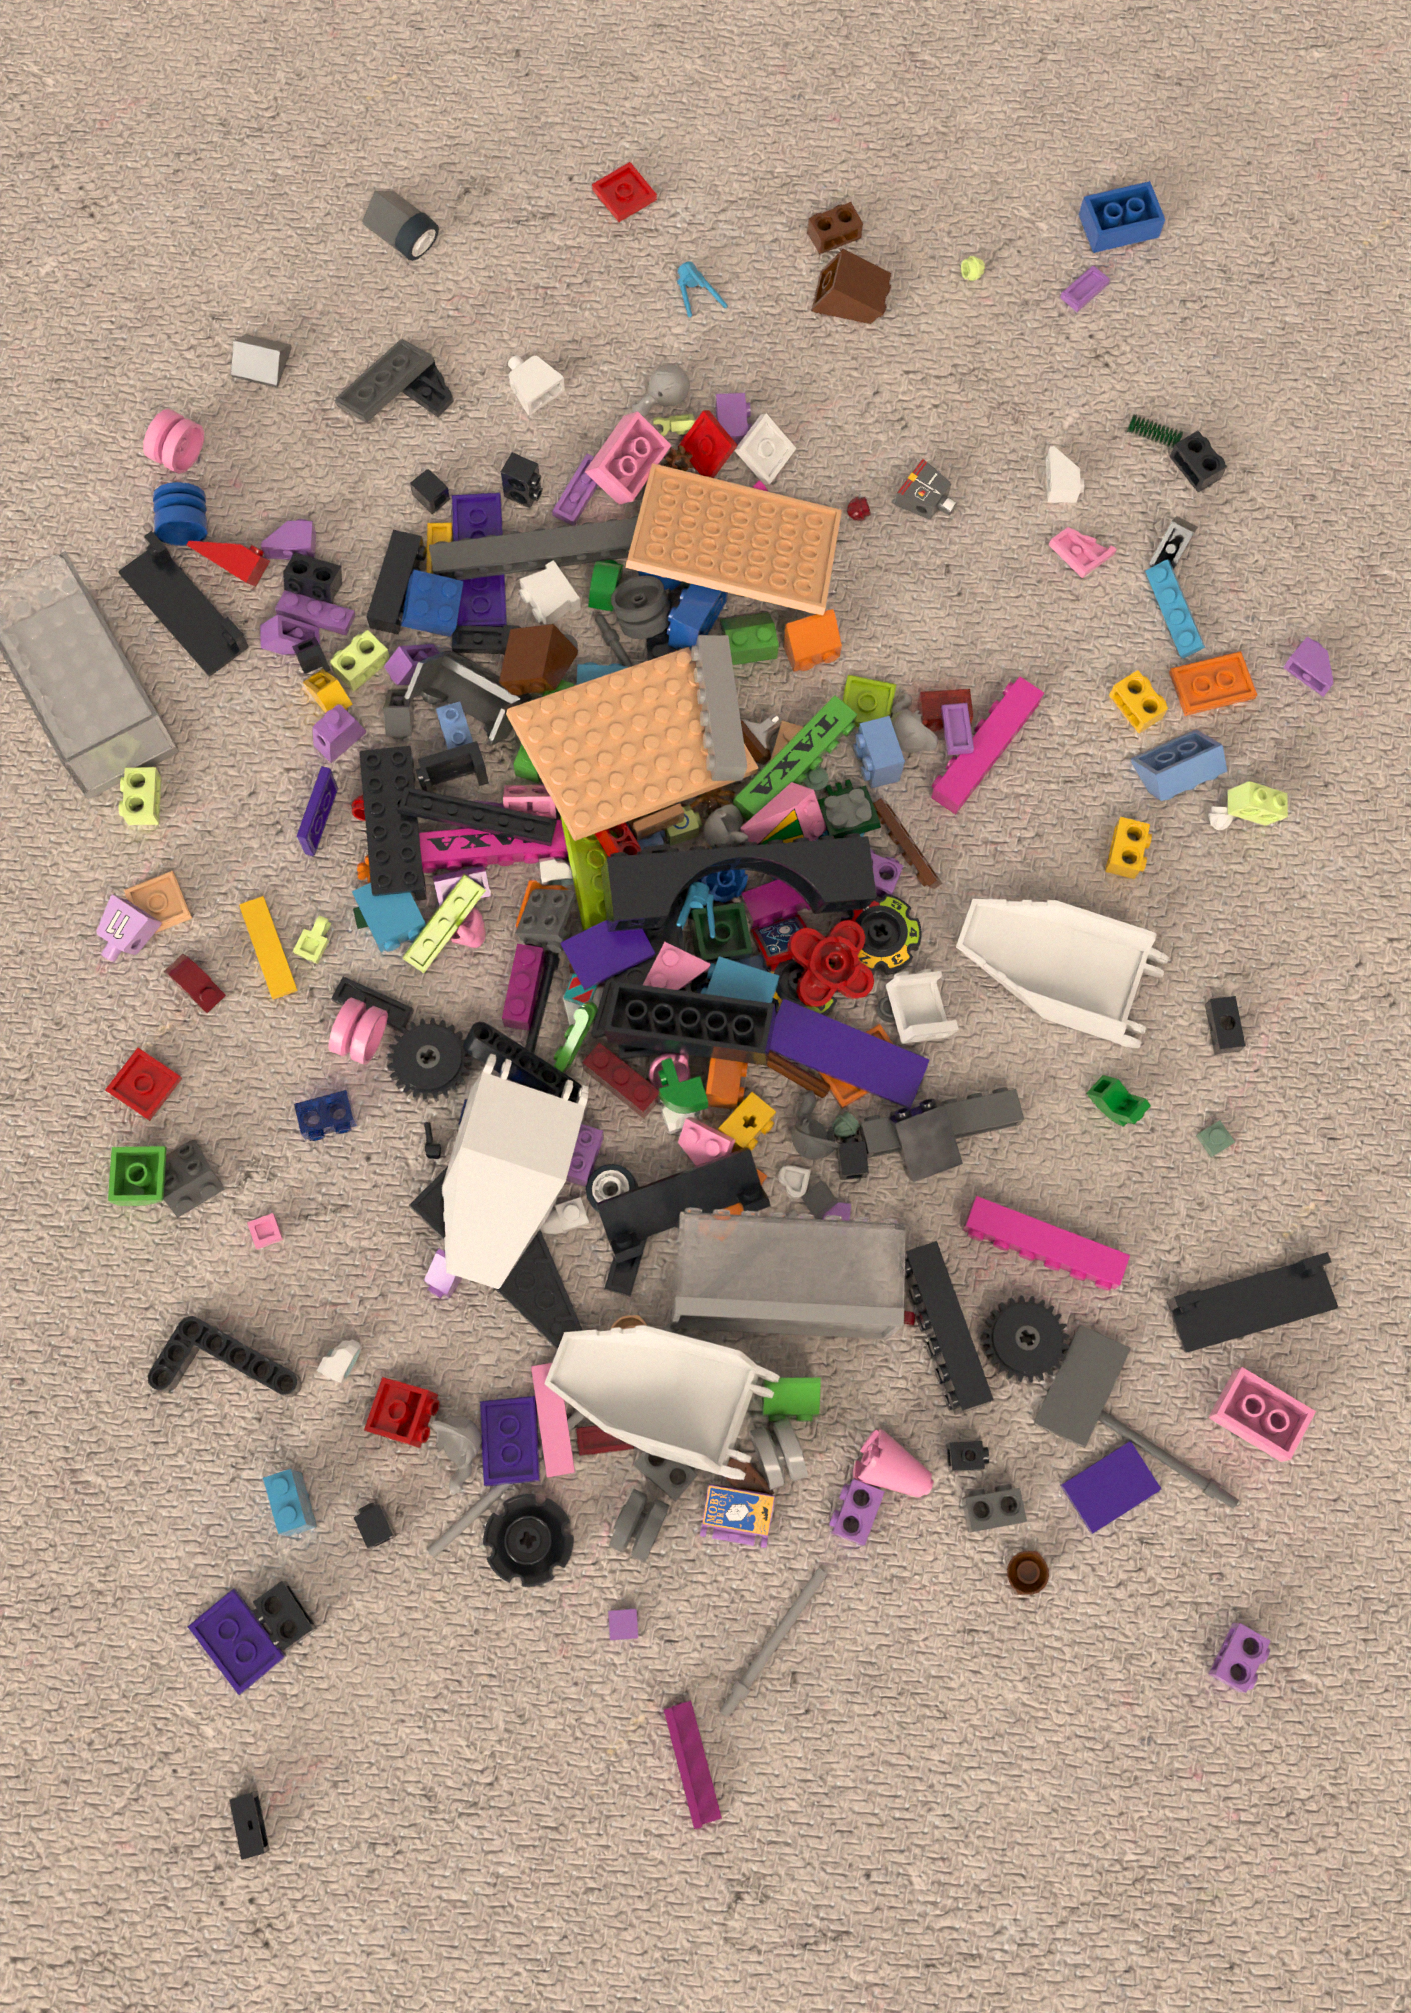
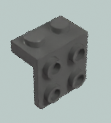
M533 890L515 932L526 945L541 947L543 950H551L556 953L564 951L560 943L571 938L564 928L576 900L574 891Z
M191 1140L166 1155L163 1200L177 1218L225 1190L221 1181L209 1166L196 1140Z

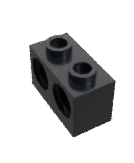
M1199 431L1177 442L1169 456L1198 493L1219 481L1227 468L1222 456L1214 451L1209 440L1203 437Z
M511 452L501 470L504 497L531 508L534 501L540 499L543 491L540 483L539 465L534 461Z
M294 552L283 571L284 590L332 603L342 585V567Z
M287 1581L279 1582L253 1601L256 1609L253 1610L255 1616L261 1624L266 1623L272 1631L269 1637L278 1649L282 1647L283 1650H289L317 1630V1627ZM273 1597H278L282 1603L280 1611L276 1614L269 1610V1602ZM289 1621H293L297 1625V1632L292 1638L287 1637L284 1633V1626Z

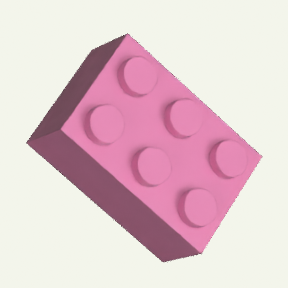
M637 411L623 416L587 467L585 473L619 505L632 502L647 482L652 463L658 465L672 445Z
M1241 1367L1232 1372L1208 1418L1280 1462L1291 1460L1316 1411Z

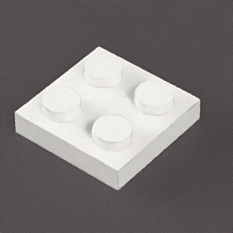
M765 413L759 416L734 451L764 485H768L796 450V447Z

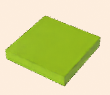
M853 675L847 676L842 701L858 714L854 722L856 727H859L860 723L891 715L897 684Z

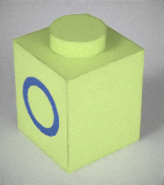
M691 805L682 807L684 810L683 822L664 830L670 846L699 837V827H702L699 813H694Z

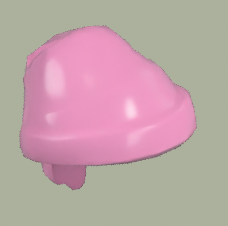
M473 907L450 940L455 944L465 945L470 948L480 947L486 937L485 923L481 912Z
M672 1052L655 1058L649 1069V1081L658 1090L667 1086H662L658 1070H662L661 1061L672 1058L679 1082L689 1080L690 1067L687 1054Z

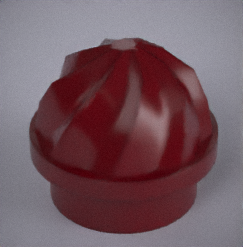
M857 496L849 502L847 514L853 520L863 521L866 520L865 517L871 515L866 496L862 498Z

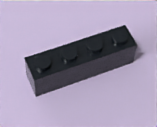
M393 530L366 617L371 629L399 635L409 578L414 570L420 571V562L426 558L427 547L424 546L422 536Z

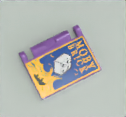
M709 1483L700 1536L706 1537L707 1526L714 1527L712 1539L754 1546L755 1536L759 1535L762 1536L760 1546L766 1548L775 1495Z

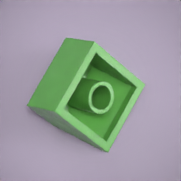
M769 612L720 619L722 635H728L732 665L777 659L779 644L775 624Z
M112 1147L108 1201L117 1206H147L163 1201L167 1147Z
M779 1378L778 1382L763 1380L762 1387L769 1388L774 1392L773 1398L762 1396V1417H769V1422H776L785 1417H796L797 1422H811L813 1417H818L821 1378Z

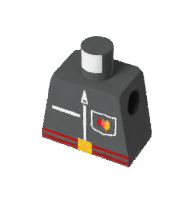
M922 459L897 491L894 505L926 519H931L938 509L950 516L957 502L948 498L951 488L950 481L926 460Z

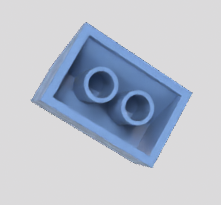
M1197 729L1131 758V763L1148 793L1160 801L1172 799L1176 794L1194 789L1198 784L1216 779L1218 775L1227 772L1223 745Z

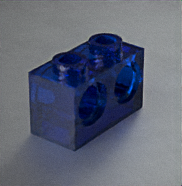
M347 1090L294 1104L300 1132L305 1140L318 1141L324 1139L326 1134L333 1132L344 1134L350 1132L352 1127L357 1126L351 1097ZM336 1110H346V1114L343 1118H333V1114ZM310 1117H320L318 1124L315 1126L307 1125Z

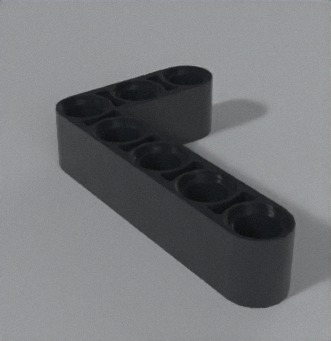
M476 1022L472 1025L463 1043L465 1050L484 1064L490 1054L496 1055V1063L493 1070L501 1074L503 1062L506 1059L511 1060L507 1079L559 1098L562 1096L567 1080L573 1081V1088L568 1101L577 1102L578 1092L582 1087L577 1081L485 1022Z
M187 1316L179 1322L148 1374V1383L153 1389L163 1393L171 1392L177 1387L199 1349L282 1396L293 1397L300 1392L302 1387L300 1377L294 1372L194 1316ZM198 1323V1333L193 1337H189L187 1334L190 1325ZM216 1337H221L222 1346L217 1350H212V1340ZM177 1348H183V1358L179 1361H174L173 1352ZM239 1350H245V1360L240 1364H236L234 1361L235 1354ZM263 1363H268L270 1366L269 1373L264 1377H259L257 1373L259 1366ZM163 1372H168V1382L163 1386H159V1375ZM291 1376L293 1378V1386L291 1389L283 1391L281 1388L282 1380Z

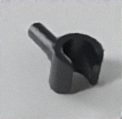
M426 1122L424 1123L426 1157L429 1159H440L441 1144L433 1143L431 1123Z

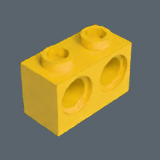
M1139 670L1116 683L1109 694L1138 733L1163 719L1168 710L1165 699L1154 691L1150 680L1143 676ZM1128 689H1135L1137 694L1131 693ZM1147 707L1151 709L1153 713H1148L1143 708Z
M1124 817L1119 818L1114 828L1105 872L1135 879L1139 872H1144L1147 857L1143 855L1145 848H1149L1152 840V834L1149 833L1150 824ZM1127 834H1134L1138 840H1131ZM1122 857H1129L1133 864L1125 863Z

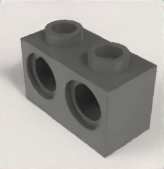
M643 1451L633 1463V1466L676 1502L697 1477L698 1474L694 1472L696 1468L665 1459L660 1466H653L648 1461L650 1454ZM675 1469L682 1470L686 1475V1480L680 1485L673 1484L669 1478L670 1473Z
M1011 1484L996 1486V1492L985 1494L984 1489L968 1491L969 1497L962 1499L968 1533L1027 1522L1020 1488L1012 1489ZM1004 1497H1008L1013 1501L1014 1508L1011 1513H1006L1001 1508V1500ZM976 1502H981L986 1507L987 1512L983 1518L977 1517L973 1512Z

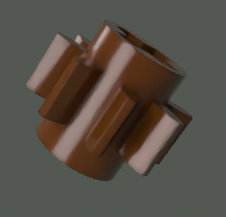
M681 445L678 450L670 447V451L663 457L666 459V464L663 466L682 471L693 468L689 461L693 457L692 454L689 452L685 453V448Z

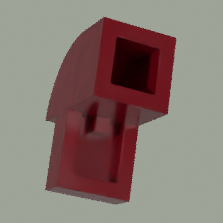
M183 953L164 971L206 1013L226 996L211 978Z

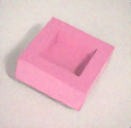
M274 1213L247 1222L256 1249L283 1240Z

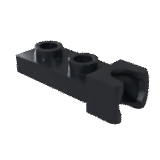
M504 625L503 627L456 626L452 637V651L456 653L503 654L505 656L510 629L521 627L516 625Z

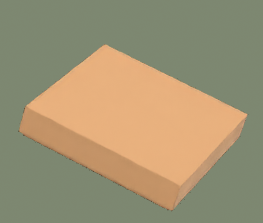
M173 871L124 890L128 901L162 922L155 933L192 919Z

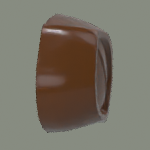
M1038 1551L1019 1552L1010 1560L1007 1567V1577L1014 1590V1594H1036L1047 1585L1049 1568Z

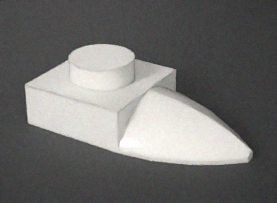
M581 1197L555 1205V1208L551 1209L546 1221L540 1228L541 1232L559 1234L588 1225L589 1221Z

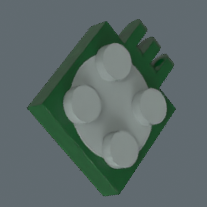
M847 779L845 780L846 788H842L841 783L836 782V791H833L831 785H827L825 788L828 797L817 800L828 834L834 836L835 839L844 838L848 834H862L881 828L879 817L866 785L854 789L851 780Z

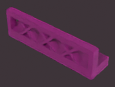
M690 1700L663 1708L693 1827L698 1829L703 1827V1824L720 1820L722 1817Z

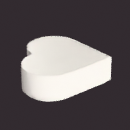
M791 1165L783 1166L780 1169L778 1180L781 1185L786 1187L787 1195L790 1198L800 1199L806 1193L811 1170Z

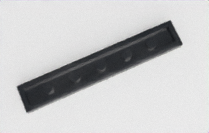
M406 786L404 787L399 806V813L547 846L552 845L557 824L556 819Z

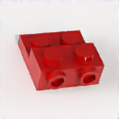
M382 1377L364 1431L421 1448L422 1443H426L430 1437L428 1424L431 1416H435L439 1410L438 1394Z

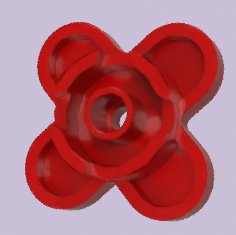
M851 920L841 921L831 928L826 937L812 928L797 930L790 936L788 952L793 960L805 968L797 983V995L802 1003L809 1007L825 1005L830 1001L836 990L850 999L863 998L871 992L874 986L873 974L866 965L859 961L858 957L865 943L864 931L858 923ZM829 960L832 962V968L829 965Z

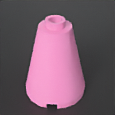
M879 1429V1431L874 1430L860 1450V1452L864 1453L861 1462L856 1460L854 1464L853 1478L863 1483L918 1498L923 1494L927 1495L934 1483V1480L931 1479L932 1473L886 1431Z

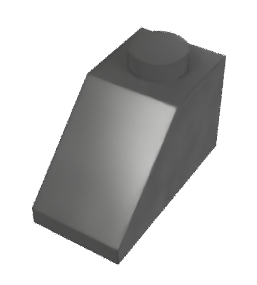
M388 690L383 707L386 737L393 736L394 739H404L412 736L414 727V698L410 700L404 698L407 690Z

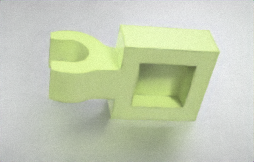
M693 414L669 416V418L656 417L653 419V424H661L663 426L662 430L658 431L663 437L669 430L676 432V434H687L695 423Z
M319 915L312 931L304 929L293 953L318 964L329 943V940L323 937L331 926V923L328 922L329 919Z

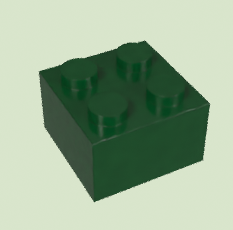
M744 903L713 907L714 938L710 937L707 908L691 911L688 919L695 957L709 962L718 960V957L731 958L732 961L749 958L752 955L753 951Z

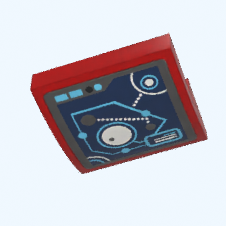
M798 914L788 919L776 921L763 928L751 929L750 933L758 952H761L768 967L792 959L788 952L789 938L794 932L807 928V926Z

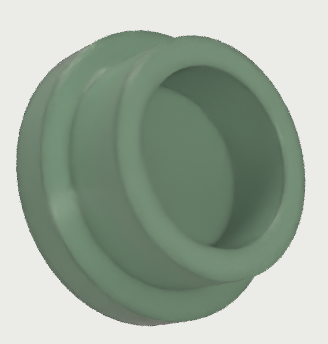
M818 767L815 771L810 769L805 774L807 778L804 781V785L815 792L823 790L828 784V774L821 767Z

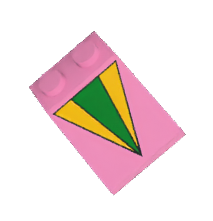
M793 782L740 828L742 833L748 835V842H757V845H766L771 840H783V843H791L797 838H809V841H815L827 830L814 790Z

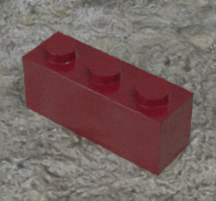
M598 1043L582 1062L583 1070L643 1119L661 1100L658 1089L601 1043Z

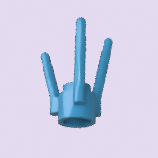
M685 262L678 268L680 278L677 280V283L681 288L688 317H692V311L686 286L690 288L698 284L702 288L705 286L724 308L728 307L727 303L708 283L702 273L698 271L693 262Z
M694 882L689 886L687 898L679 915L677 926L680 927L682 925L683 930L690 909H701L704 905H707L710 937L714 938V895L709 894V887L706 884Z

